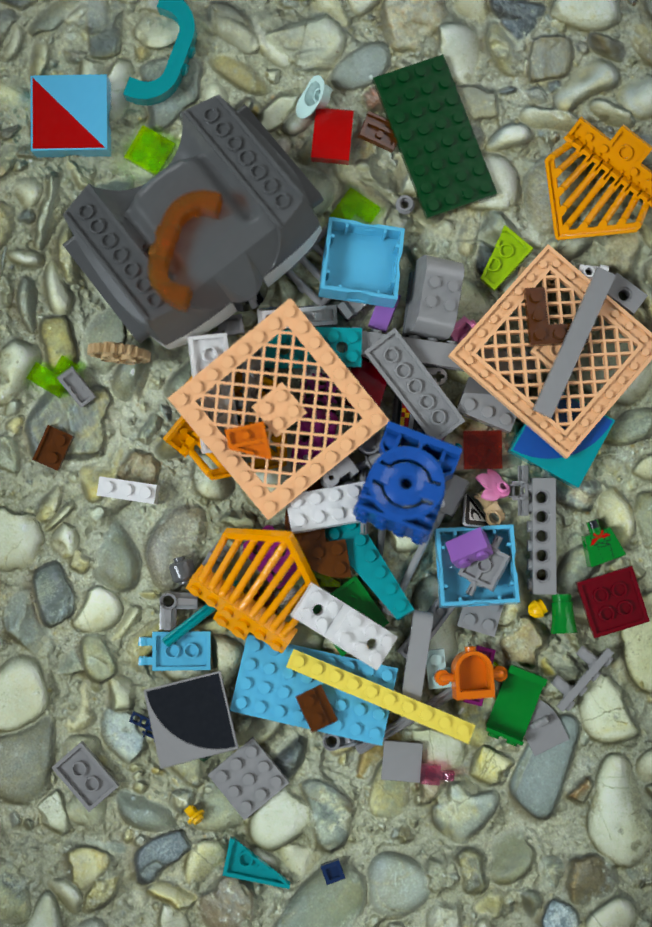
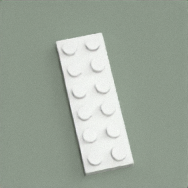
M227 333L190 336L187 338L192 378L229 348ZM232 372L221 381L231 382ZM217 384L205 394L216 395ZM220 384L219 395L230 396L231 385ZM201 397L196 401L200 406ZM205 397L204 408L215 409L216 398ZM219 398L218 409L229 410L230 399ZM233 399L232 410L236 411V403ZM205 411V413H206V414L210 417V419L213 421V419H214V412H213V411ZM217 412L216 423L227 424L228 413ZM231 413L230 424L238 425L237 414ZM217 426L226 437L225 429L227 427ZM200 438L202 454L212 453Z

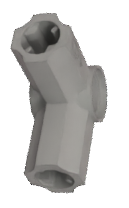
M165 591L159 600V629L174 630L177 626V609H198V597L190 592ZM165 596H171L174 599V603L167 605L163 599Z

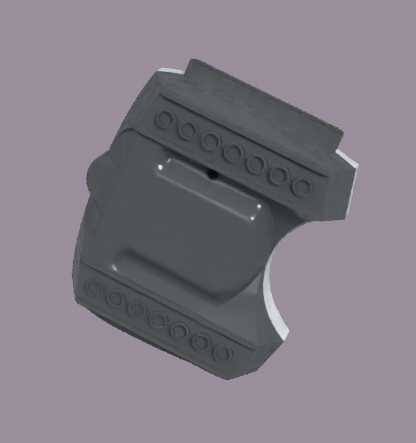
M219 94L179 113L182 137L178 150L170 164L152 177L146 184L121 191L105 190L88 184L63 214L74 236L62 245L139 344L150 336L167 349L180 347L188 344V337L206 334L237 311L245 312L255 309L264 301L268 287L291 269L309 251L322 231L314 208L324 201L319 191L245 104L235 110Z

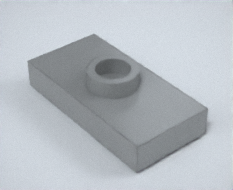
M73 366L57 377L80 408L96 398L94 392Z

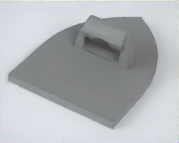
M538 699L525 733V738L534 756L569 740L554 710L548 704Z

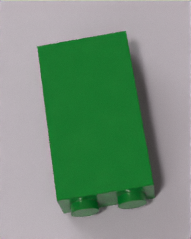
M509 664L507 669L508 676L502 682L485 731L488 732L487 735L495 739H499L500 736L507 739L506 743L517 747L518 744L523 746V738L541 691L546 686L548 679Z

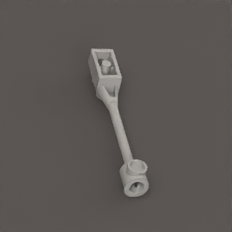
M454 474L452 479L445 481V507L439 510L428 542L418 546L400 583L403 592H405L435 529L439 527L446 515L454 517L470 485L469 481ZM380 601L379 605L382 607L381 611L394 617L392 613L386 608V606Z

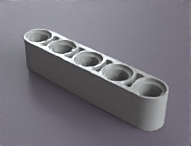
M415 610L413 611L401 694L421 702L434 613Z

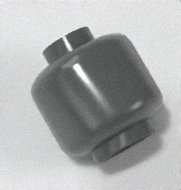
M185 556L173 559L174 563L169 565L173 582L179 585L189 583L191 577L196 572L193 560L185 559Z

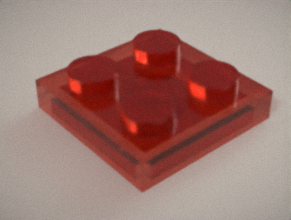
M502 430L463 431V470L503 469Z

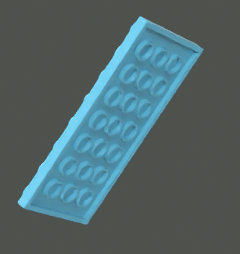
M247 635L229 711L310 729L296 696L322 685L338 721L317 731L382 746L389 710L286 668L293 649L393 691L398 668L380 665L379 669L375 670L359 659L342 657L341 655L289 644L281 654L273 650L264 641L257 639L253 635Z

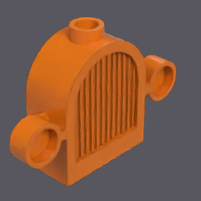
M466 646L465 651L460 652L453 659L451 673L443 669L438 670L434 674V680L441 686L448 685L451 682L452 698L455 700L494 698V680L498 682L506 680L508 672L503 666L497 665L493 667L492 662L485 654L476 651V646Z

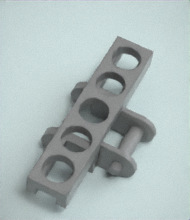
M522 465L518 466V481H512V484H508L511 486V496L509 498L518 500V516H529L528 466ZM515 486H520V496L515 495Z

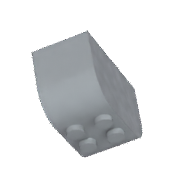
M423 255L416 260L404 334L417 335L425 339L436 338L439 339V342L451 336L457 319L464 278L463 263L429 255Z

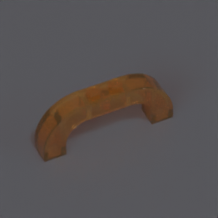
M197 190L180 196L168 207L161 224L156 228V239L149 249L148 276L152 287L161 300L176 310L188 312L193 297L190 287L176 284L168 276L169 267L182 228L190 219L198 216L218 220L224 203L221 193Z

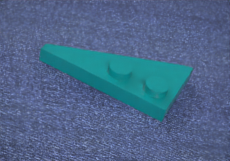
M230 836L222 876L286 889L290 888L291 882L237 839Z

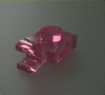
M421 763L420 784L440 786V780L454 781L453 770H441V764Z

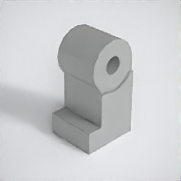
M344 301L337 305V310L345 321L348 322L369 304Z
M347 456L323 475L320 483L324 488H332L346 475L349 479L353 478L358 474L359 470L349 456Z

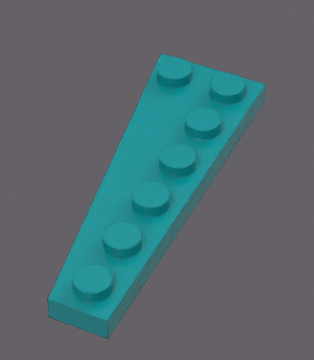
M360 523L325 529L326 538L329 541L346 539L351 567L397 620L415 611L368 534L365 535V528L364 534H360Z

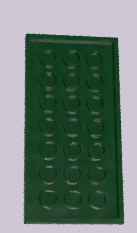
M443 54L373 78L372 81L393 131L394 138L397 141V146L426 220L497 195Z

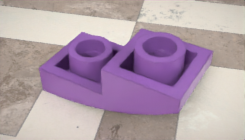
M398 294L394 308L375 306L368 327L386 333L393 320V314L398 306L401 295Z

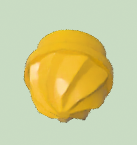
M534 599L528 606V613L534 618H542L548 612L541 599L537 601Z

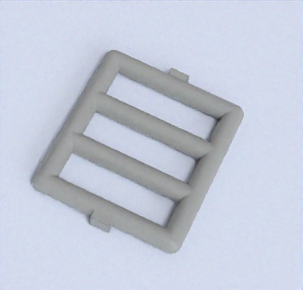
M327 226L322 228L320 235L309 251L285 273L298 286L297 289L302 294L305 293L317 305H327L332 299H321L292 270L300 262L320 281L321 272L305 256L314 249L323 258L324 248L318 243L325 237Z

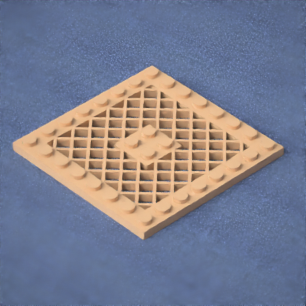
M547 244L448 357L561 456L567 459L651 362L652 332L607 295L597 316L599 318V326H593L591 331H600V339L592 340L590 332L588 336L589 342L585 344H588V353L580 354L576 367L572 371L577 372V381L568 380L565 387V395H562L560 400L566 399V409H558L556 407L553 414L554 421L533 411L532 409L535 404L532 401L537 400L544 385L541 381V373L550 372L561 345L534 346L529 352L532 356L525 355V347H529V343H524V334H528V329L523 330V321H527L526 316H522L521 309L525 308V303H522L524 301V289L535 288L541 281L542 287H545L548 325H550V320L558 319L559 324H563V319H572L573 321L576 314L575 305H580L591 281ZM546 280H555V288L547 289ZM560 282H561L566 288H560ZM569 292L570 301H561V293ZM547 293H556L557 301L548 302ZM574 294H575L580 300L575 301ZM557 306L558 315H549L548 307ZM562 306H571V314H563ZM517 308L518 317H509ZM604 320L611 326H604ZM518 321L519 330H510L509 322ZM505 322V331H497ZM605 330H613L614 339H605ZM618 332H619L623 337H625V338H620V339H619V334H618ZM519 334L520 343L511 344L510 335ZM497 335H506V344H497ZM492 337L493 345H484ZM614 343L615 352H607L606 344ZM619 343H628V352H620ZM593 344H601L602 353H593ZM507 348L508 357L498 358V349ZM511 348H520L521 357H512ZM484 349H493L494 358H485ZM616 356V366H608L607 357ZM621 356H628L621 364ZM602 357L603 366L595 367L594 358ZM580 358H589L590 367H581ZM535 360L536 369L527 370L526 361ZM512 361H522V370L513 371ZM494 362L495 369L492 368L488 363ZM499 362H508L509 371H500ZM540 363L547 369H540ZM604 370V380H596L595 371ZM609 370H616L609 378ZM582 371H590L591 380L582 381ZM523 374V384H514V375ZM527 374H536L537 383H528ZM502 375H509L510 382ZM596 384H604L597 392ZM578 385L579 394L570 395L569 386ZM583 385H591L592 394H584ZM537 387L538 396L529 397L528 388ZM517 388H524V394H522ZM584 398H592L585 406ZM570 399H579L580 408H571ZM572 412H580L572 421ZM558 413H567L568 422L559 423Z
M291 298L168 397L172 405L267 520L271 519L390 421ZM288 326L292 332L282 330ZM278 334L277 345L266 344ZM281 334L292 335L291 346L280 345ZM295 336L303 344L304 347L294 346ZM263 347L262 357L252 356ZM266 347L277 348L276 359L265 358ZM280 348L291 349L290 360L279 359ZM294 349L305 350L304 362L293 361ZM308 352L317 363L307 362ZM251 359L262 360L261 371L250 370ZM247 360V370L236 369ZM265 360L276 362L275 373L263 372ZM278 362L290 363L289 374L277 373ZM292 363L303 364L302 375L291 374ZM306 365L317 366L316 377L305 376ZM320 367L324 370V372L328 375L329 378L319 377ZM235 371L246 372L245 384L234 383ZM232 372L231 382L221 381ZM249 373L260 374L259 385L248 384ZM263 374L274 375L273 386L262 385ZM277 376L288 377L287 387L283 382L276 386ZM291 377L302 378L301 389L290 388ZM305 379L316 380L315 391L304 390ZM319 380L330 381L329 392L318 391ZM333 383L337 386L341 393H332ZM217 384L216 395L205 394ZM220 384L231 385L230 396L219 395ZM234 385L245 387L244 398L233 396ZM248 387L259 388L258 399L247 398ZM262 388L273 389L261 399ZM290 391L301 392L300 403ZM303 393L314 394L313 405L302 404ZM317 394L328 395L327 406L316 405ZM331 395L342 397L341 407L330 406ZM200 397L201 406L196 402ZM205 397L216 398L215 409L204 408ZM219 398L230 399L229 410L218 409ZM345 398L354 407V409L344 408ZM233 399L243 400V411L232 410ZM246 401L257 402L252 406L256 413L246 412ZM303 407L313 408L312 418H302L307 413ZM316 408L327 409L326 420L315 419ZM330 409L341 410L340 421L329 420ZM205 411H213V412H214V419H213V421H212V420L210 419V417L205 413ZM344 411L354 412L353 423L343 422ZM217 412L228 413L227 424L216 423ZM231 413L242 414L241 425L230 424ZM357 413L362 417L358 422ZM245 415L256 416L255 423L259 422L260 417L268 427L265 429L269 431V447L270 445L281 446L280 457L272 456L271 459L280 460L279 471L268 470L269 459H266L265 469L254 468L255 458H265L230 450L226 437L217 426L227 427V429L244 425ZM298 420L297 431L286 430ZM311 421V432L300 431V422ZM314 422L325 423L324 434L313 433ZM328 423L339 424L338 435L327 434ZM342 425L352 426L341 435ZM271 432L276 438L282 434V443L270 442ZM285 433L296 434L295 445L284 444ZM299 434L310 435L309 446L298 445ZM313 436L324 437L323 447L312 446ZM327 437L337 438L326 447ZM284 447L295 448L294 458L283 457ZM298 448L309 449L308 460L297 459ZM312 450H321L320 453L311 459ZM242 457H252L251 467ZM282 461L293 462V472L282 471ZM296 462L306 463L296 471ZM255 472L264 473V483ZM267 473L278 474V483L267 484ZM281 474L291 475L287 480L280 484ZM267 487H272L275 489L272 492H270V490Z

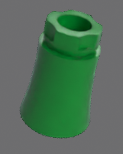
M571 594L552 595L550 634L578 633Z

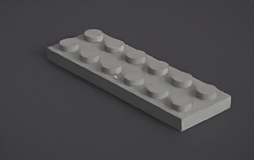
M393 328L364 351L365 355L426 435L441 440L465 422L464 418L396 328Z

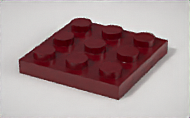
M631 565L575 582L593 638L650 621Z

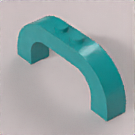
M159 0L157 4L159 15L174 20L179 25V34L166 68L158 79L145 82L129 77L123 93L126 101L144 106L161 103L176 92L183 76L187 75L190 58L193 59L196 51L197 29L192 11L184 0Z

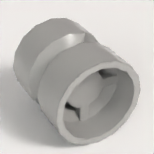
M376 432L360 445L358 450L364 455H372L378 452L382 440L380 434Z

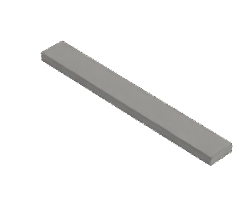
M600 267L596 268L532 409L533 411L552 418L614 281L615 274Z

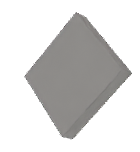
M384 740L381 780L420 783L423 743Z

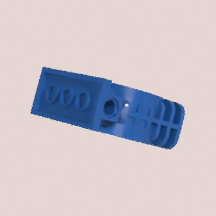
M388 421L379 445L381 456L370 469L362 491L358 496V501L354 506L353 514L356 516L355 519L361 523H372L379 530H390L397 537L403 538L405 536L411 538V541L418 545L427 543L443 503L445 481L452 479L463 449ZM402 462L392 466L391 468L388 467V465H391L393 463ZM421 467L428 471L431 480L435 482V484L429 483L427 474ZM408 482L410 483L411 487L409 489H404L401 486V483ZM374 483H377V484H379V485L384 486L385 495L387 496V498H388L393 504H395V505H397V506L405 507V508H407V507H413V506L418 505V504L421 503L422 501H424V502H426V503H429V504H431V505H427V504H424V503H423V504H421L420 506L415 507V508H411V509H403V508L396 507V506L392 505L390 502L387 501V499L384 497V495H383V493H382V491H381V487L375 485Z

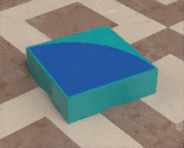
M566 399L559 400L558 409H566ZM570 399L571 408H580L578 399ZM572 412V421L580 412ZM558 413L559 423L568 422L567 413ZM604 415L567 459L561 456L525 423L519 429L507 452L530 465L543 469L550 476L574 489L579 488L615 420Z

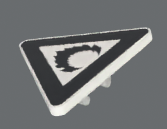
M465 494L463 525L478 528L490 526L485 520L484 513L470 495Z

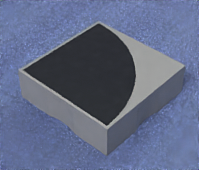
M221 671L144 690L160 769L239 749Z

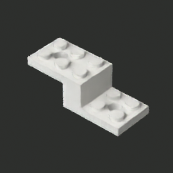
M312 582L290 615L375 670L379 669L398 638ZM320 604L322 606L321 612L314 614L313 607ZM374 638L375 645L372 648H367L368 640Z

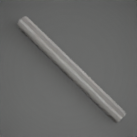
M452 687L439 693L424 704L437 709L453 699ZM402 716L386 726L383 741L415 721ZM361 741L355 748L359 754H363L376 745Z

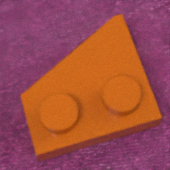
M264 421L225 429L230 450L272 459Z

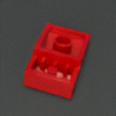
M329 108L316 109L311 162L349 165L354 111Z

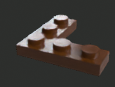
M545 287L525 288L524 299L529 347L562 345L571 324L548 325Z

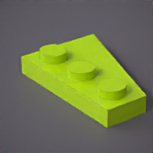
M504 225L493 253L483 271L481 281L495 292L531 254L533 247Z

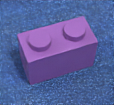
M481 527L445 542L451 562L458 569L466 568L471 563L485 560L489 555L494 554L488 536Z

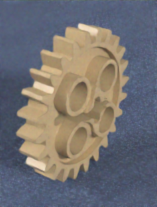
M98 342L88 345L87 354L104 362L135 365V363L145 364L151 361V352L144 350V348H138L136 345L115 342Z

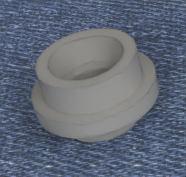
M402 195L397 199L396 209L399 213L406 215L413 211L415 203L410 196ZM405 202L408 204V207L403 208L401 204Z

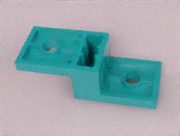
M315 327L347 368H361L362 328ZM278 334L266 344L277 345ZM281 334L280 345L291 346L292 335ZM295 336L294 346L304 347L303 344ZM345 343L348 347L347 351L344 353L338 352L337 344ZM266 347L265 358L276 359L277 348ZM291 349L285 355L279 353V359L290 360ZM294 349L293 361L304 362L305 350ZM308 352L307 362L317 363ZM265 360L264 369H275L276 362ZM278 362V369H289L290 363ZM292 363V369H303V364ZM306 365V369L317 370V366Z

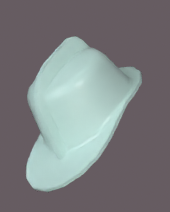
M316 75L310 80L297 102L296 114L301 119L309 117L316 109L325 108L329 103L332 88L324 84L321 76Z

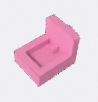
M465 316L455 323L454 330L450 336L452 341H456L459 344L477 323L474 320L470 321Z

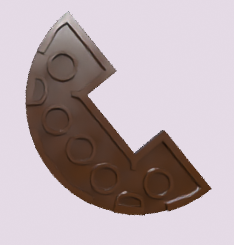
M318 479L304 492L323 489L324 487L321 485L320 479ZM286 507L285 530L291 531ZM325 528L294 534L311 570L331 578H352L346 539L327 542Z

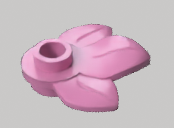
M487 469V474L482 473L475 477L485 488L481 494V498L485 500L497 501L498 498H505L510 494L509 485L492 469Z

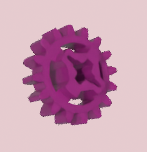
M320 372L319 377H321V378H329L328 375H326L325 377H322V376H323V375H322V372ZM306 379L307 382L306 384L304 383V390H307L309 386L311 391H315V380ZM325 381L324 385H318V389L326 387L324 392H327L330 381ZM332 384V393H336L335 390L338 388ZM303 393L304 404H312L314 402V399H312L314 394L311 393V396L307 398L306 393ZM323 395L322 398L318 396L317 401H321L324 404L322 406H327L328 397L327 395ZM335 396L331 397V403L338 402L336 399H334Z

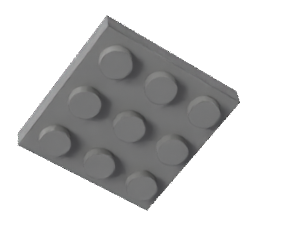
M254 737L249 739L208 773L211 780L244 820L290 782Z

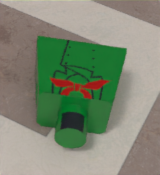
M597 519L586 523L590 533L581 536L587 567H594L626 555L610 527L601 529Z

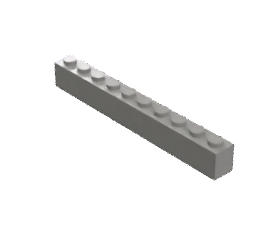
M362 328V357L368 358L364 351L386 334H382L381 330L371 329L368 332L363 331ZM417 335L402 337L424 366L465 372L448 357L458 342L448 340L446 343L439 342V339L436 338L422 340ZM346 344L344 347V352H346L348 349ZM484 349L485 358H494L493 349ZM507 349L498 351V358L508 357ZM511 349L512 357H521V354L514 353V350ZM525 352L526 356H532L529 352ZM535 360L526 361L527 370L536 369ZM512 361L513 371L522 370V361ZM494 362L488 363L492 368L495 369ZM499 362V370L509 371L508 362ZM523 374L514 375V379L523 380ZM527 374L528 381L535 380L536 374ZM502 375L504 378H509V375Z

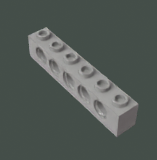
M530 478L528 482L530 521H527V532H530V540H527V551H530V559H527V570L530 571V578H527V590H530L531 594H557L556 478ZM539 492L545 495V500L542 503L536 499ZM539 511L545 514L543 522H539L536 518ZM540 530L545 533V539L541 542L537 539V533ZM539 550L545 552V558L541 561L537 559V552ZM540 569H543L546 573L545 578L542 580L537 578V572Z

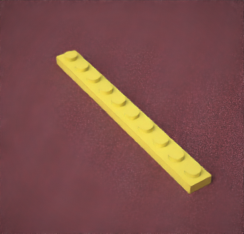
M293 649L286 668L469 744L475 725L295 649Z

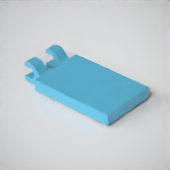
M153 631L152 637H139V646H152V656H139V665H152V671L211 670V631H188L169 647L165 645L162 639L171 631Z

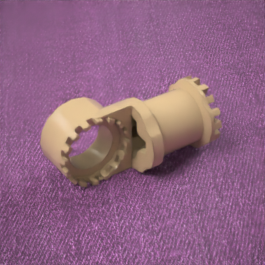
M483 489L474 498L478 499L483 506L486 522L490 526L500 525L505 520V513H503V510L498 505V501H488L481 498ZM491 513L497 514L499 521L493 520Z

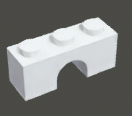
M99 476L97 496L157 504L160 486Z

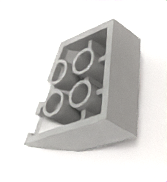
M468 377L456 407L458 412L464 417L506 434L510 433L517 416L472 377ZM514 380V384H523V380ZM517 388L522 394H524V388Z

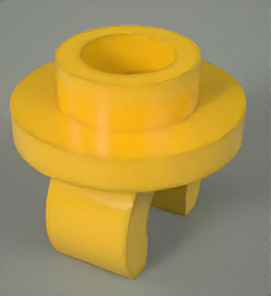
M189 805L184 810L190 817L188 820L189 825H197L204 819L203 815L205 812L203 809L198 811L194 805Z

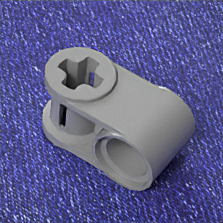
M324 733L322 737L323 746L329 751L353 747L361 743L358 740ZM329 736H333L336 738V742L333 745H328L326 739Z

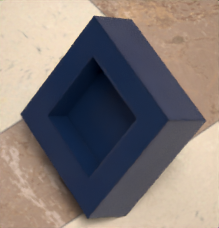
M339 858L320 865L327 885L345 879Z

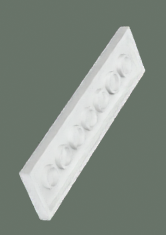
M425 470V473L427 474L429 483L435 484V482H433V481L431 480V477H430V474L428 473V471ZM365 481L301 493L287 505L291 532L297 534L358 523L359 521L355 519L356 516L353 514V509ZM408 482L401 483V486L404 489H409L411 487L410 483ZM374 483L375 485L381 487V491H382L384 497L387 499V501L390 502L392 505H394V506H396V507L403 508V509H411V508L418 507V506H420V505L423 504V503H424V504H427V505H431V504H429V503H426V502L422 501L421 503H419L418 505L413 506V507H407V508H405V507L397 506V505L393 504V503L387 498V496L385 495L384 486L379 485V484H377V483ZM444 499L441 508L445 507Z

